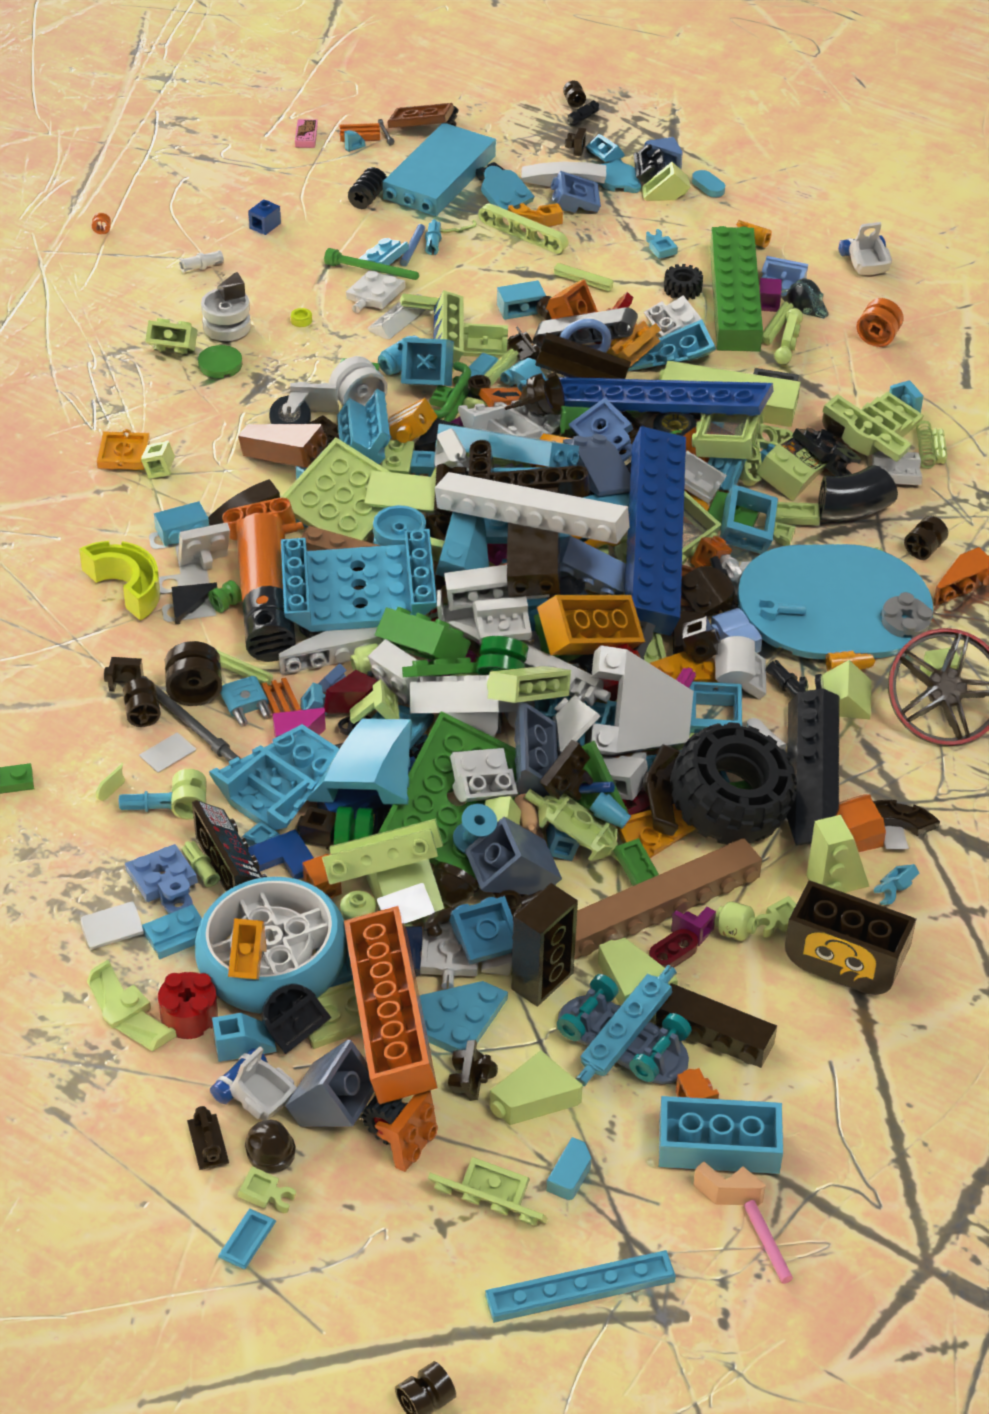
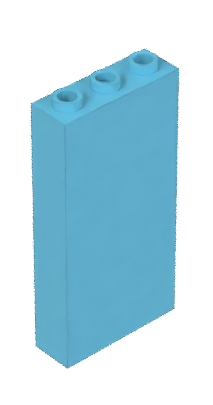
M442 123L383 181V199L438 216L476 177V169L480 167L485 168L496 156V139Z

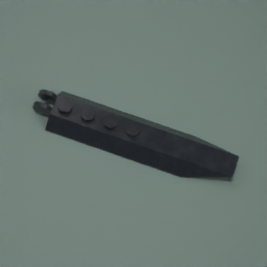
M822 674L815 675V690H808L807 678L805 676L800 677V692L788 703L787 754L790 757L791 765L795 769L797 784L794 791L797 793L786 817L796 846L811 844L815 821L836 816L839 811L840 697L824 689Z

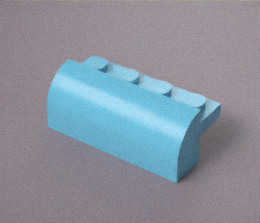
M379 389L375 390L365 406L348 398L337 415L339 440L377 464H380L385 459L384 448L388 445L391 438L385 393Z

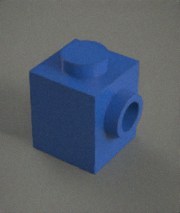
M263 199L248 210L249 228L267 235L281 224L280 206Z

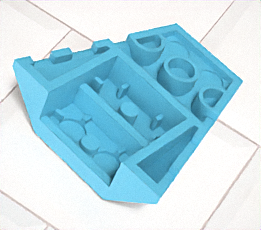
M361 719L308 796V801L334 802L338 789H369L378 791L383 804L408 805L409 749H411L412 738L411 719Z
M303 724L272 739L273 743L263 747L260 745L252 749V754L242 759L236 757L229 761L228 766L220 770L215 768L209 771V775L229 804L255 823L262 821L274 830L287 828L339 751L338 747Z

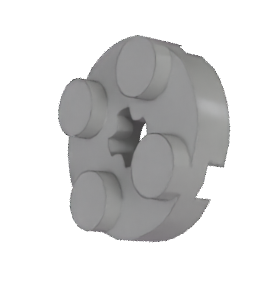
M903 592L900 596L892 597L885 602L881 613L883 618L882 624L891 634L901 638L904 635H912V639L928 631L933 612L922 601L914 598L912 594Z

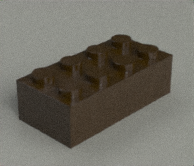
M552 883L543 890L537 891L532 900L524 907L518 908L513 916L511 989L537 1007L574 973L578 900Z

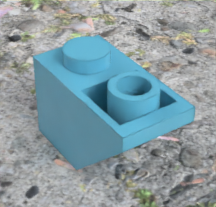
M243 1013L212 1018L214 1041L219 1062L239 1059L251 1048L257 1049L260 1046L264 1049L263 1054L277 1052L275 1041L264 1027L262 1021Z

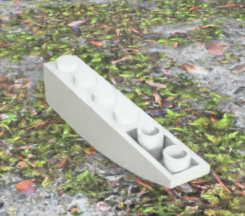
M378 627L325 631L279 653L280 674L285 675L350 661V656L354 655L355 648L373 643L380 645L383 642L382 639L375 636Z

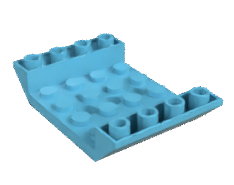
M429 529L405 531V544L316 551H307L306 538L281 539L285 618L311 632L378 627L386 607L393 610L401 607L412 612L411 615L416 616V613L426 615L437 606ZM355 567L363 568L361 571H353L352 569ZM358 585L365 587L361 590L354 589V587ZM357 604L366 605L364 608H356L355 606Z

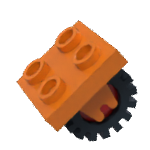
M430 1090L415 1094L409 1103L401 1102V1098L379 1104L375 1095L362 1111L361 1118L364 1119V1126H369L367 1130L370 1133L374 1132L377 1140L381 1138L384 1144H391L395 1168L404 1172L407 1171L412 1163L419 1159L423 1148L429 1141L435 1138L438 1131Z

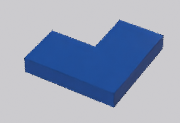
M296 829L248 847L249 854L251 856L255 855L257 858L259 871L283 863L291 877L298 880L303 878L302 862L314 858Z

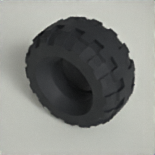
M728 722L723 726L717 723L703 728L698 734L694 733L687 740L674 763L670 775V785H672L671 795L676 809L682 811V819L688 826L693 825L698 830V834L705 838H708V836L717 840V843L728 845L740 839H745L748 843L758 842L761 839L764 840L772 835L783 823L796 797L797 792L794 791L797 784L796 774L787 752L784 749L781 750L776 745L777 741L770 735L765 736L759 732V729L752 726L743 727L740 726V723ZM718 770L739 776L753 789H741L729 784L722 778Z

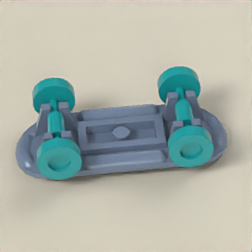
M597 974L591 980L590 989L586 995L568 1001L561 1008L557 1021V1028L560 1033L567 1039L578 1041L588 1047L621 1007L611 1002L619 993L616 983L604 974ZM670 1013L662 1022V1029L648 1022L616 1063L631 1070L635 1076L646 1082L657 1084L676 1082L677 1074H681L688 1069L689 1057L681 1041L686 1040L692 1031L690 1024L685 1018L675 1013Z

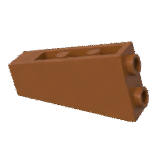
M247 424L238 435L243 456L308 468L327 446V436L323 431L322 424Z

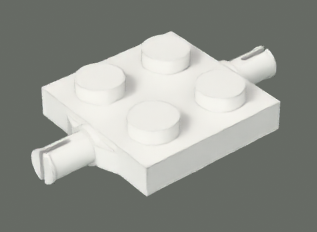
M369 270L346 291V299L356 302L352 306V310L355 313H359L364 307L383 309L406 288L405 280L396 278L398 276L384 275Z
M450 922L440 925L442 934L435 938H429L427 930L423 931L420 974L443 975L441 985L443 989H447V981H449V988H454V976H477L478 963L469 965L462 944L458 945Z

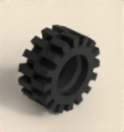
M676 264L675 268L670 266L669 270H666L664 292L668 296L671 295V298H680L684 295L687 300H689V297L693 300L695 296L698 297L702 293L703 275L699 268L695 267L693 269V265L686 267V264H682V266Z

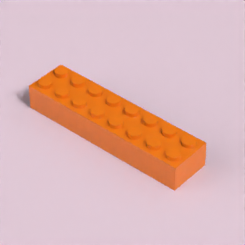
M399 906L345 920L344 926L369 1076L378 1103L383 1104L437 1089L407 929Z

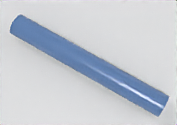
M423 224L417 226L408 244L409 250L403 254L400 260V264L404 267L408 265L425 231Z

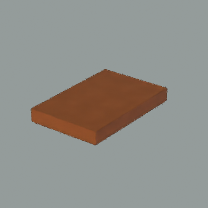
M453 103L396 108L387 121L388 128L446 123L454 111Z

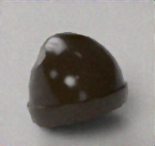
M439 862L434 867L433 874L442 902L449 907L453 905L455 907L467 902L470 897L474 896V892H477L480 888L478 881L473 876L457 866Z
M270 1119L256 1123L249 1130L245 1142L247 1157L251 1165L266 1173H276L286 1169L295 1158L296 1146L294 1140L284 1125L277 1120Z

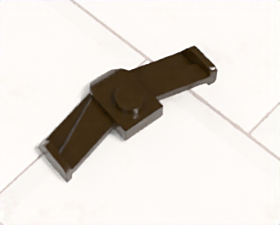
M662 744L649 771L644 774L643 789L649 797L653 829L668 836H673L678 829V824L675 823L672 806L674 802L671 795L670 775L680 751Z

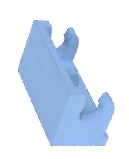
M767 256L761 271L763 273L761 278L781 279V291L788 292L792 288L798 287L801 281L807 280L808 264Z

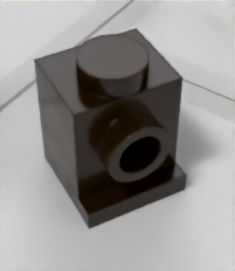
M309 806L305 815L300 816L297 824V831L300 832L302 840L324 845L326 850H330L329 847L334 845L336 813Z

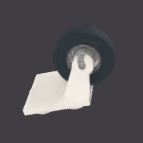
M290 383V395L280 397L272 404L269 418L271 424H308L311 420L310 411L339 413L336 384Z

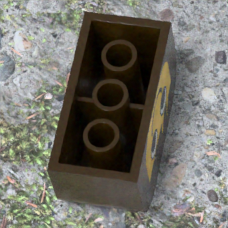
M809 880L789 918L785 951L789 959L796 966L809 973L867 994H883L891 989L911 947L917 918Z

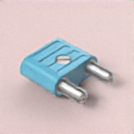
M246 677L222 686L220 694L230 714L236 717L241 727L248 724L244 714L257 709L261 711L264 719L271 718L272 713L267 705L269 702L257 677Z

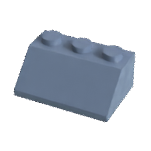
M520 702L515 720L514 736L516 747V788L520 794H526L531 789L544 798L550 794L541 785L540 780L558 758L556 723L528 703Z

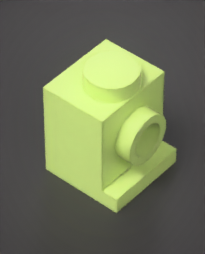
M165 441L147 445L141 461L149 479L171 475L170 467L175 455L170 442Z

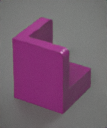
M760 278L761 311L777 312L780 308L781 279Z
M707 906L698 916L688 911L684 914L675 911L672 915L671 931L688 929L694 932L698 937V946H700L714 930L716 911Z

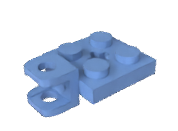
M606 398L569 423L570 429L576 436L591 437L594 434H601L615 445L618 452L627 450L625 454L620 455L623 462L632 456V444L627 434L633 430L632 424ZM606 424V426L603 429L598 430V425L604 426Z
M176 844L125 863L126 872L146 902L160 898L161 904L168 914L193 905L192 898L188 893H190V886L198 883L197 874ZM177 903H183L180 907L174 906Z

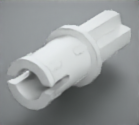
M730 554L721 555L720 562L722 567L727 570L728 577L731 581L739 583L743 572L739 568L738 561L732 558Z

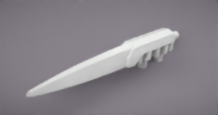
M457 621L448 622L452 628L462 631L463 635L481 645L478 630H476L475 626ZM528 645L529 650L527 660L524 663L525 668L549 666L571 670L569 696H575L583 703L586 701L590 706L598 698L605 702L609 700L611 693L603 689V681L601 679L591 677V674Z

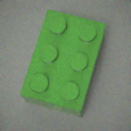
M397 607L396 610L385 608L375 632L376 637L383 641L385 639L406 653L430 661L449 659V663L453 664L456 658H465L471 641L463 637L464 633L450 627L449 623L436 619L435 622L430 621L431 618L420 613H416V616L411 615L412 612L401 607Z

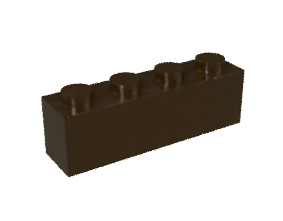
M673 983L670 984L672 986V994L656 1012L655 1025L662 1028V1022L668 1014H678L685 1018L691 1026L692 1031L687 1037L690 1041L701 1043L715 1049L719 1053L728 1054L746 1064L762 1068L775 1044L777 1025Z

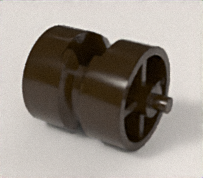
M926 516L905 537V548L911 556L917 559H928L948 538V528L938 517Z
M137 678L126 683L123 688V697L128 722L136 727H147L155 724L159 720L161 712L154 682L146 678Z

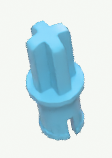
M436 219L429 223L428 232L425 234V251L429 255H432L433 249L434 255L438 253L439 242L442 239L440 233L441 223L436 221Z
M145 791L144 794L119 795V808L121 810L145 809V812H148L149 809H171L172 792L148 793V791Z

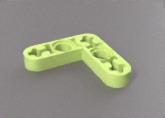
M746 421L735 429V435H742ZM760 424V433H756V446H752L753 458L746 460L740 475L742 483L747 486H753L762 479L756 473L762 464L760 448L767 449L770 443L776 446L792 436V431ZM762 432L769 436L770 442L763 438Z

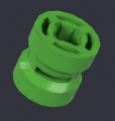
M232 580L225 582L222 588H215L208 593L211 605L219 613L228 610L231 604L236 605L242 602L241 589Z

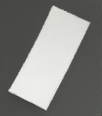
M891 825L885 826L884 844L886 849H909L904 828Z

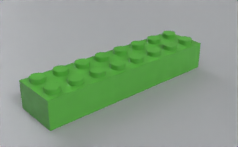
M744 226L712 227L710 259L717 351L761 352L763 324L754 228Z

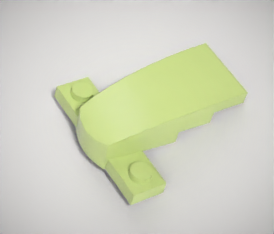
M888 391L880 398L877 396L871 403L867 402L862 409H859L837 394L824 405L822 411L845 427L842 439L851 448L867 456L881 451L896 462L910 450L912 445L903 437L914 429L917 423L922 421L924 417L923 414Z

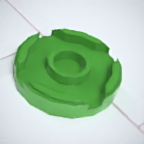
M227 345L208 347L198 356L200 371L211 378L220 379L228 374L233 376L241 370L243 365L241 353L236 348Z

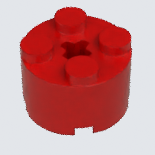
M195 972L170 973L165 977V982L158 991L161 1023L168 1028H173L176 1031V1038L195 1039L204 1035V1031L211 1027L212 1029V1018L218 1017L216 989L211 982V977L206 973L199 974Z

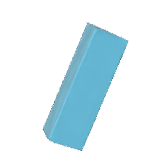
M598 134L585 147L604 162L625 157V154L618 145L601 134Z

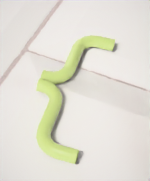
M473 220V225L463 226L460 230L457 228L445 230L441 228L440 232L456 231L463 233L464 229L474 228L477 223Z

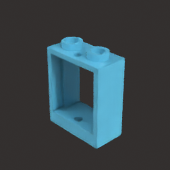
M733 484L725 498L720 537L729 545L759 554L766 552L773 541L778 498ZM736 505L766 514L764 530L734 522Z
M692 682L690 689L694 693L690 733L698 734L703 728L717 723L723 726L728 722L740 723V726H742V684ZM696 704L733 706V720L696 718Z

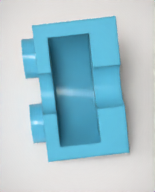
M526 358L501 373L500 381L510 387L516 384L522 392V386H525L527 379L533 375L542 373L544 380L548 379L545 378L540 370L541 367L535 365L536 360Z

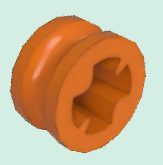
M105 213L95 214L92 218L93 231L97 234L108 233L111 228V218Z

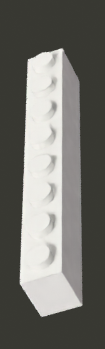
M450 472L435 487L438 509L617 544L630 528L628 506Z

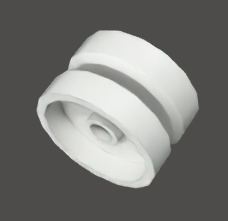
M218 289L206 293L201 300L202 324L205 334L218 341H233L246 336L251 328L250 302L247 294L241 298L224 301Z
M353 356L339 363L332 371L329 379L330 384H336L338 400L342 406H344L348 398L365 406L376 389L383 391L385 396L387 394L388 384L385 378L376 370L370 360L362 356Z

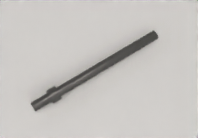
M156 685L157 700L206 741L215 754L219 757L223 756L228 761L239 757L230 749V745L226 741L213 735Z

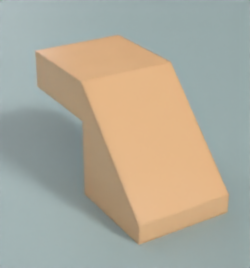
M702 1162L695 1169L693 1186L717 1205H745L746 1202L754 1200L757 1206L763 1203L766 1185L744 1166L727 1180L705 1162Z

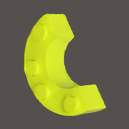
M100 541L79 548L81 567L84 573L96 583L106 579H119L128 582L123 586L126 609L140 621L151 614L160 599V583L157 563L147 550L122 541L121 545L110 544L109 541Z

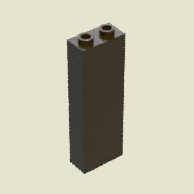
M558 488L539 489L558 493ZM508 522L507 585L509 597L560 594L559 532Z

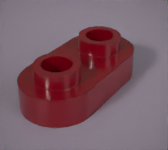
M688 929L676 930L654 944L649 950V956L664 968L667 965L675 968L696 953L698 937Z

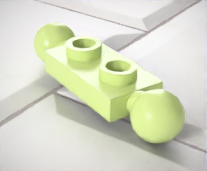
M797 308L790 309L786 313L787 323L781 347L774 354L776 362L781 365L788 364L791 361V350L795 351L801 327L800 323L803 320V314Z

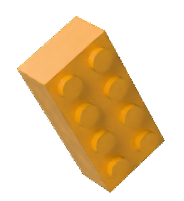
M555 595L537 607L550 655L594 654V651L600 646L615 648L626 643L634 649L645 642L632 595Z

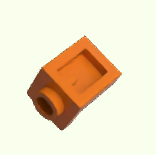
M721 537L701 538L690 563L696 568L711 566L710 558L718 556L720 560L721 555L731 554L732 549L726 545V541Z

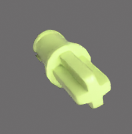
M195 841L185 842L182 852L190 862L194 872H197L206 887L215 886L219 882L220 876L210 864L209 856L203 854Z

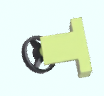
M380 679L373 685V691L350 709V716L338 722L339 732L349 736L361 719H371L368 715L375 709L385 719H400L398 696ZM346 723H348L347 729L342 727Z

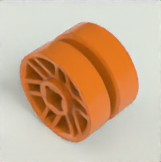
M877 298L872 300L857 321L856 328L860 338L869 345L876 347L887 346L893 341L903 324V312L895 302L889 299Z

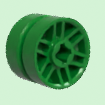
M484 637L480 648L482 656L478 659L476 671L479 675H489L492 671L525 668L524 663L527 660L529 647L524 642L510 637Z
M338 806L335 820L334 845L371 836L374 823L373 809L358 808L356 819H354L352 807Z

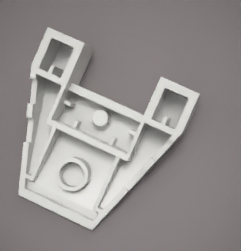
M600 646L594 651L591 677L619 681L615 725L594 723L585 733L584 745L595 740L602 756L615 757L622 754L635 753L636 751L641 752L661 748L662 744L673 746L687 742L690 734L693 690L627 649Z

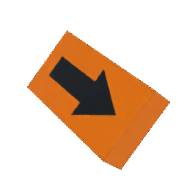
M481 388L479 396L489 407H493L495 402H503L506 405H510L512 401L519 400L522 394L518 388Z

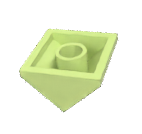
M850 660L822 674L824 689L840 697V717L870 720L872 680Z

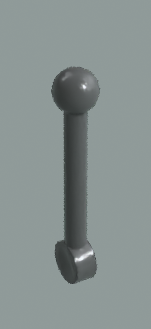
M378 119L379 127H381L387 138V144L393 145L395 141L390 137L385 128L383 119Z

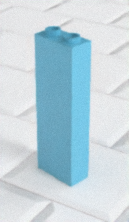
M439 424L437 434L452 428L468 453L473 442L486 440L491 444L492 455L496 458L548 467L577 466L579 460V446L462 426Z

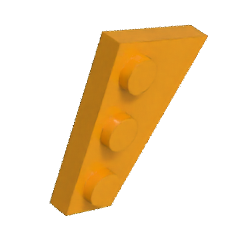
M672 804L678 829L673 836H668L653 829L651 810L631 815L623 829L616 826L623 844L639 838L650 858L696 828L693 825L688 826L682 819V811L677 810L675 804Z

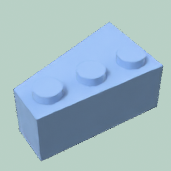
M572 536L560 541V578L572 576L576 579L585 580V589L600 595H620L625 592L626 563Z

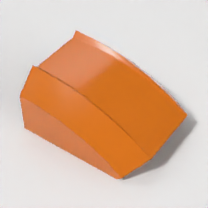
M585 279L550 298L546 307L551 319L598 312Z
M863 794L839 802L837 815H841L853 835L858 852L883 847L886 835L884 819L871 799V795Z

